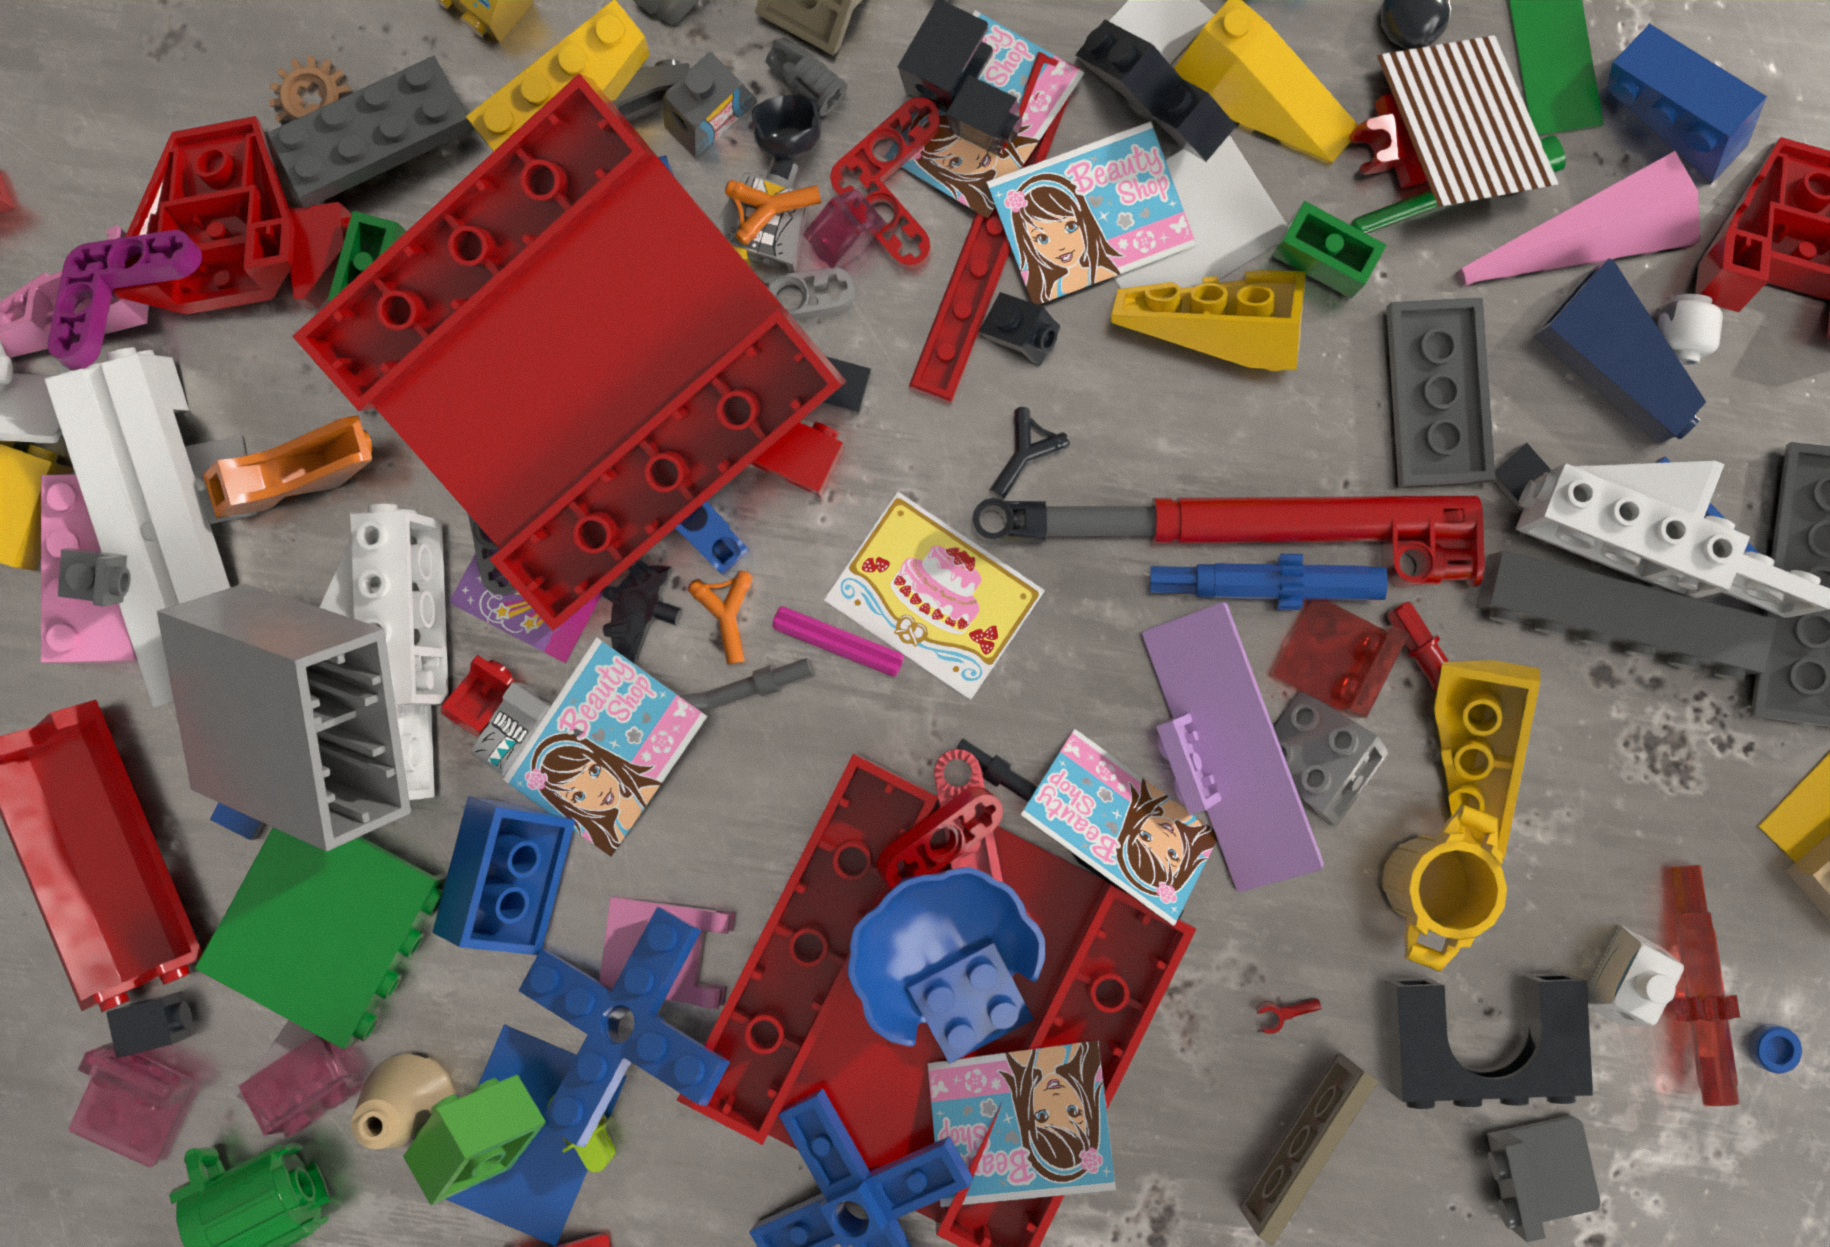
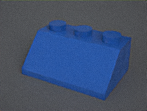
M468 796L432 933L461 948L538 955L543 948L575 820L509 802Z

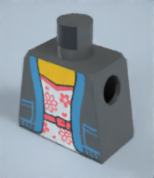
M709 52L691 67L663 96L664 127L697 159L757 102V98L712 52Z

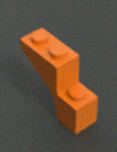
M359 415L340 418L269 450L236 458L217 460L203 474L215 517L222 518L270 510L285 496L338 488L372 461V442L367 431L363 430Z

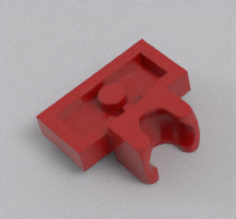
M1393 94L1383 95L1374 103L1379 117L1370 118L1362 122L1352 130L1349 136L1352 143H1367L1374 152L1373 159L1370 162L1363 163L1359 171L1363 175L1388 171L1394 166L1401 188L1427 183V178Z

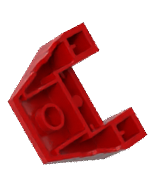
M1783 137L1777 140L1699 262L1695 294L1711 297L1712 304L1735 312H1740L1766 283L1830 301L1829 150ZM1829 311L1828 338H1830V311Z

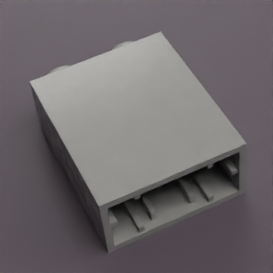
M245 583L157 611L191 790L326 852L411 813L384 628Z

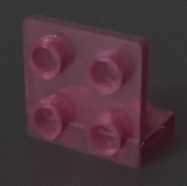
M112 1042L85 1052L78 1071L92 1076L71 1121L69 1131L142 1165L153 1167L158 1163L195 1079L137 1053L116 1058Z

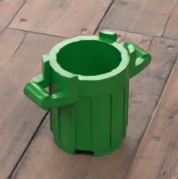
M294 1142L285 1146L278 1144L225 1171L220 1162L218 1151L215 1148L189 1149L184 1156L189 1181L174 1188L169 1194L171 1204L177 1202L176 1222L184 1247H289L314 1234V1231L329 1221L327 1215L321 1217V1206L330 1201V1195L318 1164L314 1162L305 1166L295 1154L301 1151L303 1146Z

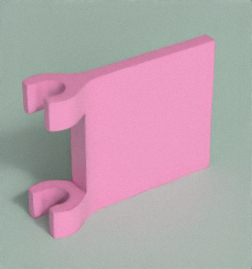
M610 897L599 982L613 989L658 906L702 930L665 1000L684 1002L710 1009H719L720 1005L724 1006L727 986L699 983L705 931L724 934L734 931L736 912Z

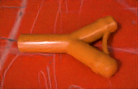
M730 180L725 188V194L733 198L739 212V229L735 232V237L743 245H748L754 240L757 234L777 213L822 203L818 185L770 195L735 180ZM740 201L757 208L745 222L744 211Z
M744 570L738 571L735 578L722 583L709 584L703 583L700 579H695L688 586V592L692 597L700 602L718 620L727 665L745 662L736 616L747 591L751 587L753 576ZM731 585L724 602L711 590Z

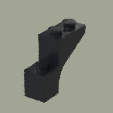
M1106 19L1103 20L1099 27L1090 32L1084 45L1075 54L1088 69L1155 120L1181 148L1205 162L1208 161L1237 127L1208 92L1182 79L1153 44Z

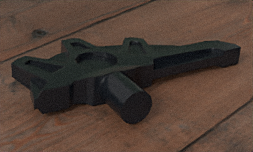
M637 560L628 568L630 574L621 582L619 587L607 586L603 590V597L613 603L611 622L603 625V634L605 637H611L612 648L634 664L651 623L658 619L676 626L682 614V608L662 602V590L668 583L672 567L661 565L648 566L641 560Z

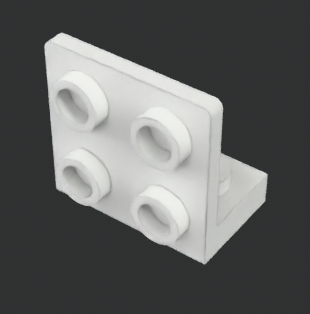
M1 342L0 440L56 443L62 435V431L45 382L46 378L55 375L13 373L12 361L6 356Z

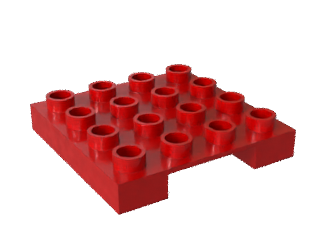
M581 73L576 75L292 336L358 412L375 408L473 518L500 549L489 560L553 632L847 382L595 81Z
M856 753L852 754L704 1045L730 1061L707 1106L698 1105L682 1094H679L676 1101L761 1145L764 1144L769 1135L798 1150L778 1114L784 1106L823 1088L869 1171H873L935 1143L928 1063L947 1061L927 1022L918 1025L916 1044L914 1046L890 1042L875 1032L865 1018L862 1000L854 992L848 976V963L851 955L850 942L854 927L889 893L876 869L877 860L881 852L940 808L938 795ZM997 826L993 833L1003 883L1013 888L1023 902L1027 916L1036 922L1041 929L1045 939V961L1036 982H1032L1018 972L1012 977L1034 1020L960 1059L1098 1041L1107 1110L1197 929L1178 918L1175 926L1171 925L1125 890ZM944 828L937 830L932 835L930 840L932 850H938L947 844ZM899 861L896 865L898 868L897 874L902 878L911 877L904 867L905 861ZM951 863L937 873L952 870ZM1000 1107L968 1168L972 1177H974ZM968 1187L956 1192L950 1206L941 1207L940 1200L915 1211L934 1220L936 1223V1235L958 1247H1040L1065 1195L962 1205L969 1190Z

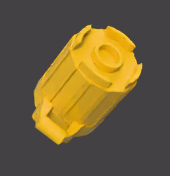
M1462 804L1445 822L1437 837L1418 835V838L1399 844L1398 848L1392 852L1384 866L1382 886L1392 906L1391 909L1406 919L1404 931L1405 959L1441 972L1457 955L1460 948L1470 947L1475 940L1474 937L1479 936L1493 926L1505 907L1507 885L1500 866L1503 864L1504 854L1497 849L1498 818ZM1460 825L1485 834L1481 847L1462 841L1465 834L1458 832ZM1428 931L1447 937L1442 952L1418 943L1419 935L1427 936Z

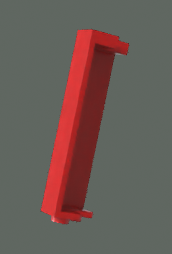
M97 700L50 712L34 727L0 736V816L81 1012L98 1005L101 1013L129 1002L128 992L157 979H160L162 984L166 985L191 974L188 965L200 960L203 955Z

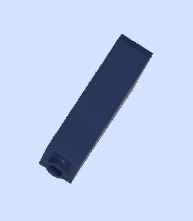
M1608 258L1586 275L1533 337L1657 444L1674 437L1678 440L1682 439L1699 422V418L1695 415L1706 403V400L1617 264Z

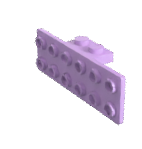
M1221 602L1143 631V639L1173 719L1156 726L1159 733L1158 746L1160 752L1166 760H1169L1175 776V793L1179 801L1185 804L1188 814L1192 815L1207 810L1236 890L1243 892L1322 869L1324 867L1322 856L1228 604Z

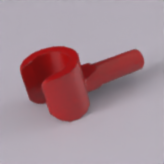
M1314 999L1291 1006L1279 1007L1274 1002L1265 1001L1258 1006L1257 1014L1273 1011L1278 1015V1019L1273 1024L1261 1026V1031L1266 1034L1277 1033L1282 1029L1285 1020L1321 1010V1004L1319 999Z

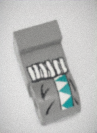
M512 682L502 697L504 700L489 720L490 724L478 737L471 750V754L501 775H504L511 768L553 704L523 683Z

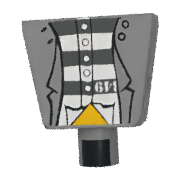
M773 157L766 178L744 173L739 182H743L747 186L770 195L796 190V188L792 187L798 166L787 159ZM730 197L715 225L732 246L746 249L752 262L788 274L798 271L808 207L777 213L757 234L754 240L748 245H743L735 237V232L739 229V212L733 198ZM740 201L744 211L745 222L757 208Z

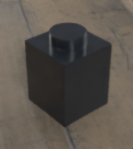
M969 74L946 113L951 133L997 156L1005 143L1011 144L1015 140L1022 125L1016 97Z
M181 991L127 1004L106 1012L116 1058L172 1045L191 1037L192 1014L189 1005L183 1001Z

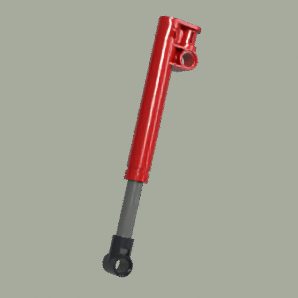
M1476 495L1179 497L1177 500H1172V498H1153L1151 506H1046V501H1003L1002 499L989 498L977 505L971 521L972 533L976 539L989 545L1001 542H1046V536L1151 535L1153 543H1172V541H1177V543L1381 542V567H1386L1387 581L1394 586L1402 588L1411 585H1439L1442 580H1466L1469 587H1479L1485 570L1483 507L1480 498ZM986 511H997L1004 518L1005 527L996 533L987 532L980 525V516ZM1403 553L1409 554L1416 561L1417 569L1414 576L1405 574L1400 567V557Z

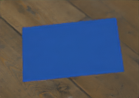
M504 1024L478 1086L492 1078H497L500 1082L518 1074L540 1113L544 1116L548 1109L547 1106L550 1098L556 1094L576 1054ZM625 1075L604 1112L606 1118L612 1114L627 1078ZM544 1125L511 1169L446 1198V1200L556 1246L588 1169L574 1147L563 1153L562 1149L566 1144L562 1136Z

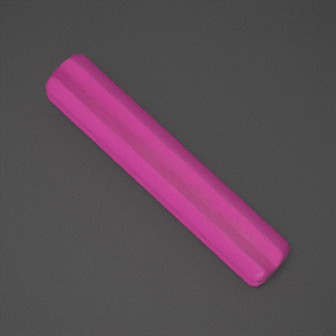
M784 606L778 608L773 618L772 627L775 630L887 675L896 676L904 660L902 653Z

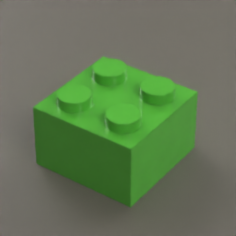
M518 1074L500 1082L497 1078H492L480 1084L469 1095L458 1098L456 1094L450 1095L435 1104L430 1110L432 1115L426 1124L416 1131L415 1140L403 1157L431 1206L511 1169L546 1121Z

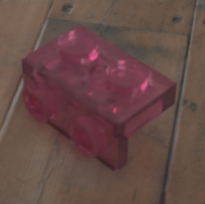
M315 1035L238 1087L264 1136L284 1133L285 1137H289L308 1127L312 1123L310 1116L324 1107L325 1111H329L352 1097L349 1090L360 1084L362 1080L358 1073H347L332 1043Z

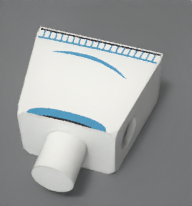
M1617 925L1587 985L1588 1008L1622 1026L1653 1027L1658 1022L1666 1004L1673 999L1676 991L1675 987L1683 973L1684 965L1659 945L1621 925Z

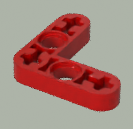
M915 97L906 101L838 160L832 167L830 174L832 189L838 199L894 263L900 268L909 271L921 268L929 260L931 254L930 238L883 182L930 142L939 131V110L934 102L924 97ZM916 112L920 116L928 113L929 127L923 129V127L918 125L908 132V140L912 143L907 146L902 135L894 127L898 125L901 132L904 133L912 125V113ZM882 139L894 141L899 148L896 157L887 162L876 159L872 151L878 141ZM846 171L851 175L860 172L861 174L858 177L860 185L869 194L859 207L854 204L861 201L860 194L851 185L845 188L841 187L844 184L842 174ZM873 187L877 189V191L870 193ZM883 202L889 204L894 210L893 218L885 225H875L868 218L869 209L872 205ZM902 221H905L907 224L901 227V232L910 242H914L917 239L921 241L918 245L920 255L917 257L910 253L904 257L900 255L903 247L895 234L891 236L889 241L884 238L894 233Z
M979 786L970 787L887 846L881 852L876 868L887 890L890 891L902 879L897 874L898 868L896 865L899 861H905L904 867L911 877L937 873L990 834L1002 819L1003 807L1001 802L985 788ZM982 803L981 811L983 814L976 819L974 817L976 815L974 807ZM959 818L961 820L959 823L965 827L963 831L954 823L955 819ZM948 828L950 838L947 844L938 850H932L930 847L932 835L939 829Z

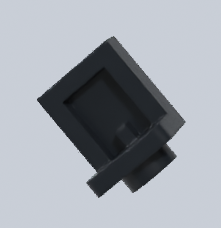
M1000 292L979 332L987 340L1020 351L1031 362L1041 365L1047 353L1053 349L1057 341L1060 324L1043 306Z

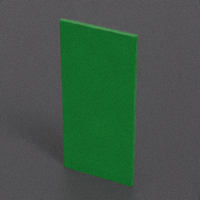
M1508 0L1526 109L1538 136L1602 127L1604 123L1582 0Z

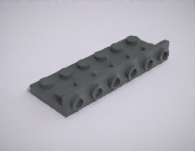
M1790 442L1785 448L1771 558L1775 561L1773 566L1789 573L1791 570H1799L1813 574L1821 579L1819 585L1830 588V446ZM1830 609L1784 618L1764 610V616L1775 618L1777 621L1765 674H1756L1750 716L1830 727Z

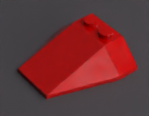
M256 116L171 132L125 237L180 230L186 233L202 252V260L195 272L181 279L114 288L113 293L118 298L187 315L267 301L274 298L292 268L295 226L261 122ZM136 254L126 262L124 268H130L136 264L142 254Z

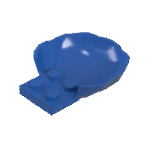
M961 867L939 873L902 878L880 903L868 912L854 927L850 942L851 955L848 963V976L854 992L862 1000L864 1015L868 1024L875 1032L888 1041L906 1046H914L916 1044L918 1025L927 1022L950 1064L1034 1020L1012 977L1018 972L1032 982L1038 980L1045 961V939L1037 923L1027 916L1024 904L1013 888L993 879L987 873L971 867Z

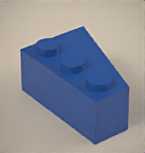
M1650 23L1612 62L1606 87L1711 184L1748 146L1767 98L1766 95Z

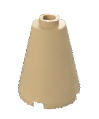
M402 1053L381 1062L366 1078L353 1113L351 1129L355 1139L362 1146L369 1149H408L415 1140L416 1131L426 1124L432 1115L431 1108L442 1099L455 1094L449 1074L437 1061L412 1054Z

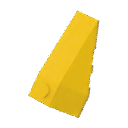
M1227 0L1202 28L1174 67L1182 79L1208 92L1231 120L1240 123L1239 127L1250 132L1257 130L1280 140L1281 145L1329 165L1351 143L1349 136L1352 130L1358 126L1355 120L1271 25L1242 0Z

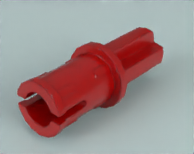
M1411 602L1401 603L1389 611L1387 614L1388 619L1409 650L1406 652V656L1414 658L1432 685L1433 691H1437L1443 662H1449L1437 643L1440 637L1431 634Z

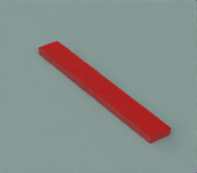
M1038 52L1025 85L1026 91L1019 106L1020 118L1024 115L1043 64L1057 66L1059 60ZM1070 96L1021 169L1046 160ZM1005 143V145H1004V147H1003V150H1002V153H1003L1004 149L1006 148V146L1008 145V143ZM996 206L988 218L977 212L974 216L909 383L910 390L950 405L1012 249Z

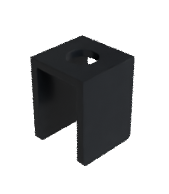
M936 0L897 66L905 93L913 97L928 98L935 103L938 109L947 113L968 74L979 79L993 54L992 46L982 42L989 28L987 21L943 0Z

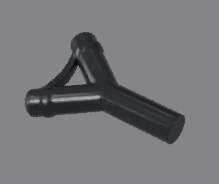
M1018 407L1014 410L1015 452L989 488V491L1003 500L1029 462L1061 452L1070 447V439L1065 432L1055 434L1042 428L1031 417V410L1027 407ZM1031 425L1040 433L1048 436V438L1031 444Z

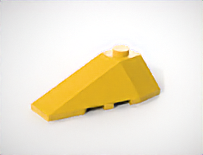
M1254 270L1244 272V280L1219 283L1218 276L1203 277L1202 284L1186 288H1180L1178 284L1173 282L1118 289L1111 313V323L1245 367L1261 368L1269 371L1297 370L1306 272Z
M1496 660L1443 662L1434 711L1447 780L1451 816L1463 804L1498 818L1497 849L1504 854L1505 859L1541 682L1540 668ZM1460 825L1458 832L1465 834L1462 841L1481 847L1485 834Z

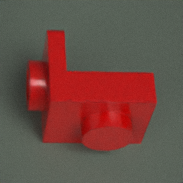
M476 655L470 663L469 674L442 704L441 714L478 738L490 724L489 720L504 700L502 698L515 680L512 678L509 670L495 660H489L488 662L479 655Z

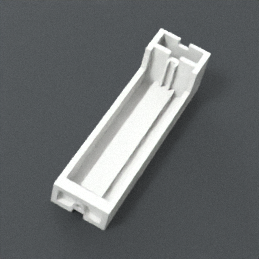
M132 347L109 352L106 354L107 362L92 364L85 369L69 370L62 365L60 366L62 374L46 378L45 382L101 552L127 555L126 568L130 571L131 582L129 590L124 596L123 602L119 603L152 706L157 707L174 702L157 611L228 589L230 585L174 413L189 411L173 358L154 355L153 350L136 352V349Z

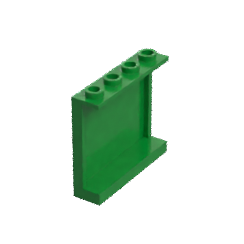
M272 827L195 969L344 1050L359 1042V1040L364 1042L374 1030L379 1016L375 1015L374 1012L381 999L387 1000L399 984L401 974L397 973V970L404 957L410 958L419 947L424 933L419 931L427 915L432 917L438 911L443 893L442 887L447 876L443 874L433 876L361 836L326 852Z

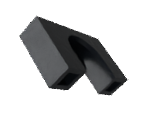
M1571 974L1523 975L1526 1015L1524 1040L1517 1053L1508 1062L1490 1070L1464 1068L1453 1055L1447 1036L1445 985L1433 979L1385 980L1390 1092L1402 1102H1406L1407 1107L1414 1109L1434 1108L1435 1101L1453 1100V1105L1479 1107L1482 1106V1099H1500V1103L1504 1105L1522 1106L1529 1104V1098L1546 1097L1547 1102L1572 1104L1576 1103V1096H1593L1587 980Z

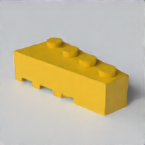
M612 0L470 112L466 118L494 152L579 73L593 79L611 101H615L650 56L645 35L616 0Z

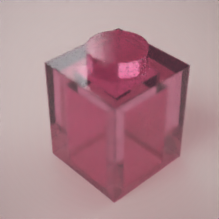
M854 189L831 198L802 235L811 244L815 254L822 261L826 262L831 269H834L857 259L885 226L886 222L858 189Z

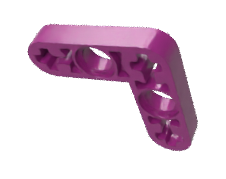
M171 230L90 242L74 248L67 255L63 265L48 338L50 354L69 370L85 369L93 364L101 352L113 289L187 277L195 272L201 263L202 252L186 233L180 230ZM136 254H142L136 264L130 268H124L126 262ZM89 298L91 299L90 304L85 310L74 314L75 308L81 302Z

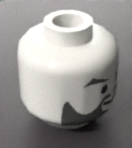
M1699 294L1677 295L1673 297L1671 303L1664 305L1660 309L1657 327L1682 365H1697L1700 363V357L1714 354L1719 347L1723 312L1718 306L1712 304L1711 297Z

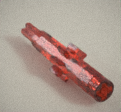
M1701 865L1671 867L1678 914H1675L1676 936L1680 962L1684 965L1682 977L1685 996L1674 998L1677 1021L1689 1022L1702 1104L1704 1106L1739 1105L1738 1079L1729 1020L1740 1018L1737 995H1728L1724 992L1716 932L1713 929L1711 912L1707 910Z

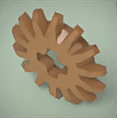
M308 56L307 67H301L297 58L290 60L294 71L288 74L280 68L276 72L284 80L282 85L270 84L269 89L280 93V98L269 100L270 107L283 108V111L275 116L279 123L288 119L294 121L339 100L338 97L351 92L349 84L337 87V84L344 77V73L339 69L330 75L331 61L325 59L321 68H317L315 56ZM314 86L319 87L317 94L322 98L319 105L311 103L308 108H303L304 100L299 96L300 92L303 89L311 91Z

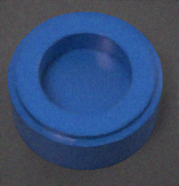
M1765 1024L1755 1029L1748 1041V1052L1750 1058L1758 1067L1772 1073L1783 1074L1793 1070L1798 1065L1802 1056V1046L1797 1035L1790 1029L1776 1024Z

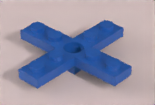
M657 906L613 989L554 953L544 949L540 950L518 991L587 1034L543 1116L546 1121L544 1125L575 1146L586 1147L630 1063L635 1064L696 1104L707 1106L730 1061L663 1021L664 1018L657 1014L702 930L666 909ZM631 1011L634 1016V1029L630 1037L622 1042L619 1038L618 1026L622 1017Z
M822 1088L784 1106L778 1114L822 1193L757 1222L749 1233L757 1247H833L837 1244H840L841 1247H848L850 1245L853 1247H912L897 1218L968 1188L973 1177L950 1136L873 1171H869ZM845 1201L859 1204L866 1211L868 1219H860L852 1215L847 1209Z

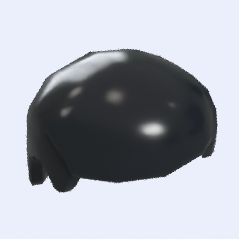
M1384 0L1381 6V27L1392 43L1405 49L1428 47L1448 27L1452 12L1450 0Z
M781 95L764 100L752 110L755 142L760 151L765 152L768 156L796 159L811 152L821 138V120L817 104L813 99L800 95Z

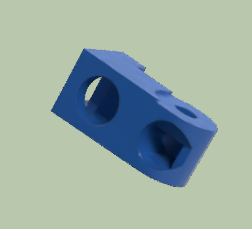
M707 501L675 528L722 575L750 551L729 528L728 523Z

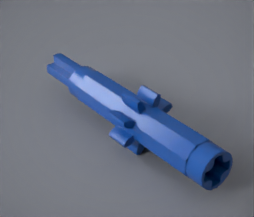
M1280 553V556H1278V564L1215 563L1197 564L1196 567L1150 566V593L1196 594V597L1278 599V610H1300L1303 607V600H1385L1387 595L1386 567L1355 565H1303V554Z

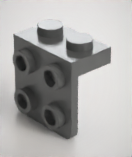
M1566 1116L1487 1133L1491 1152H1488V1161L1500 1189L1502 1199H1499V1210L1502 1220L1508 1229H1512L1526 1242L1546 1238L1542 1222L1596 1211L1600 1207L1601 1201L1582 1121L1578 1118Z

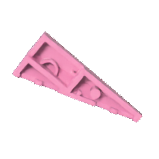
M1676 151L1462 267L1456 274L1462 285L1465 286L1478 281L1512 278L1519 274L1537 271L1547 272L1601 263L1608 258L1613 260L1637 254H1654L1661 250L1679 247L1689 248L1701 241L1698 190Z
M118 225L106 231L108 240L124 238L126 236V233ZM62 271L52 275L44 272L0 301V342L6 356L9 358L48 349V338ZM112 291L104 334L147 324L149 305L118 298ZM89 298L81 302L75 308L74 314L85 310L90 304L91 299Z

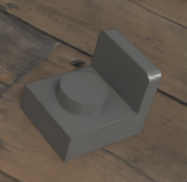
M75 548L61 549L58 597L93 601V605L96 606L122 603L131 582L130 571L126 568L127 555Z

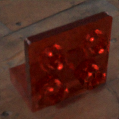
M1309 600L1272 675L1276 679L1317 698L1351 718H1367L1409 633L1393 625L1380 628L1328 600Z

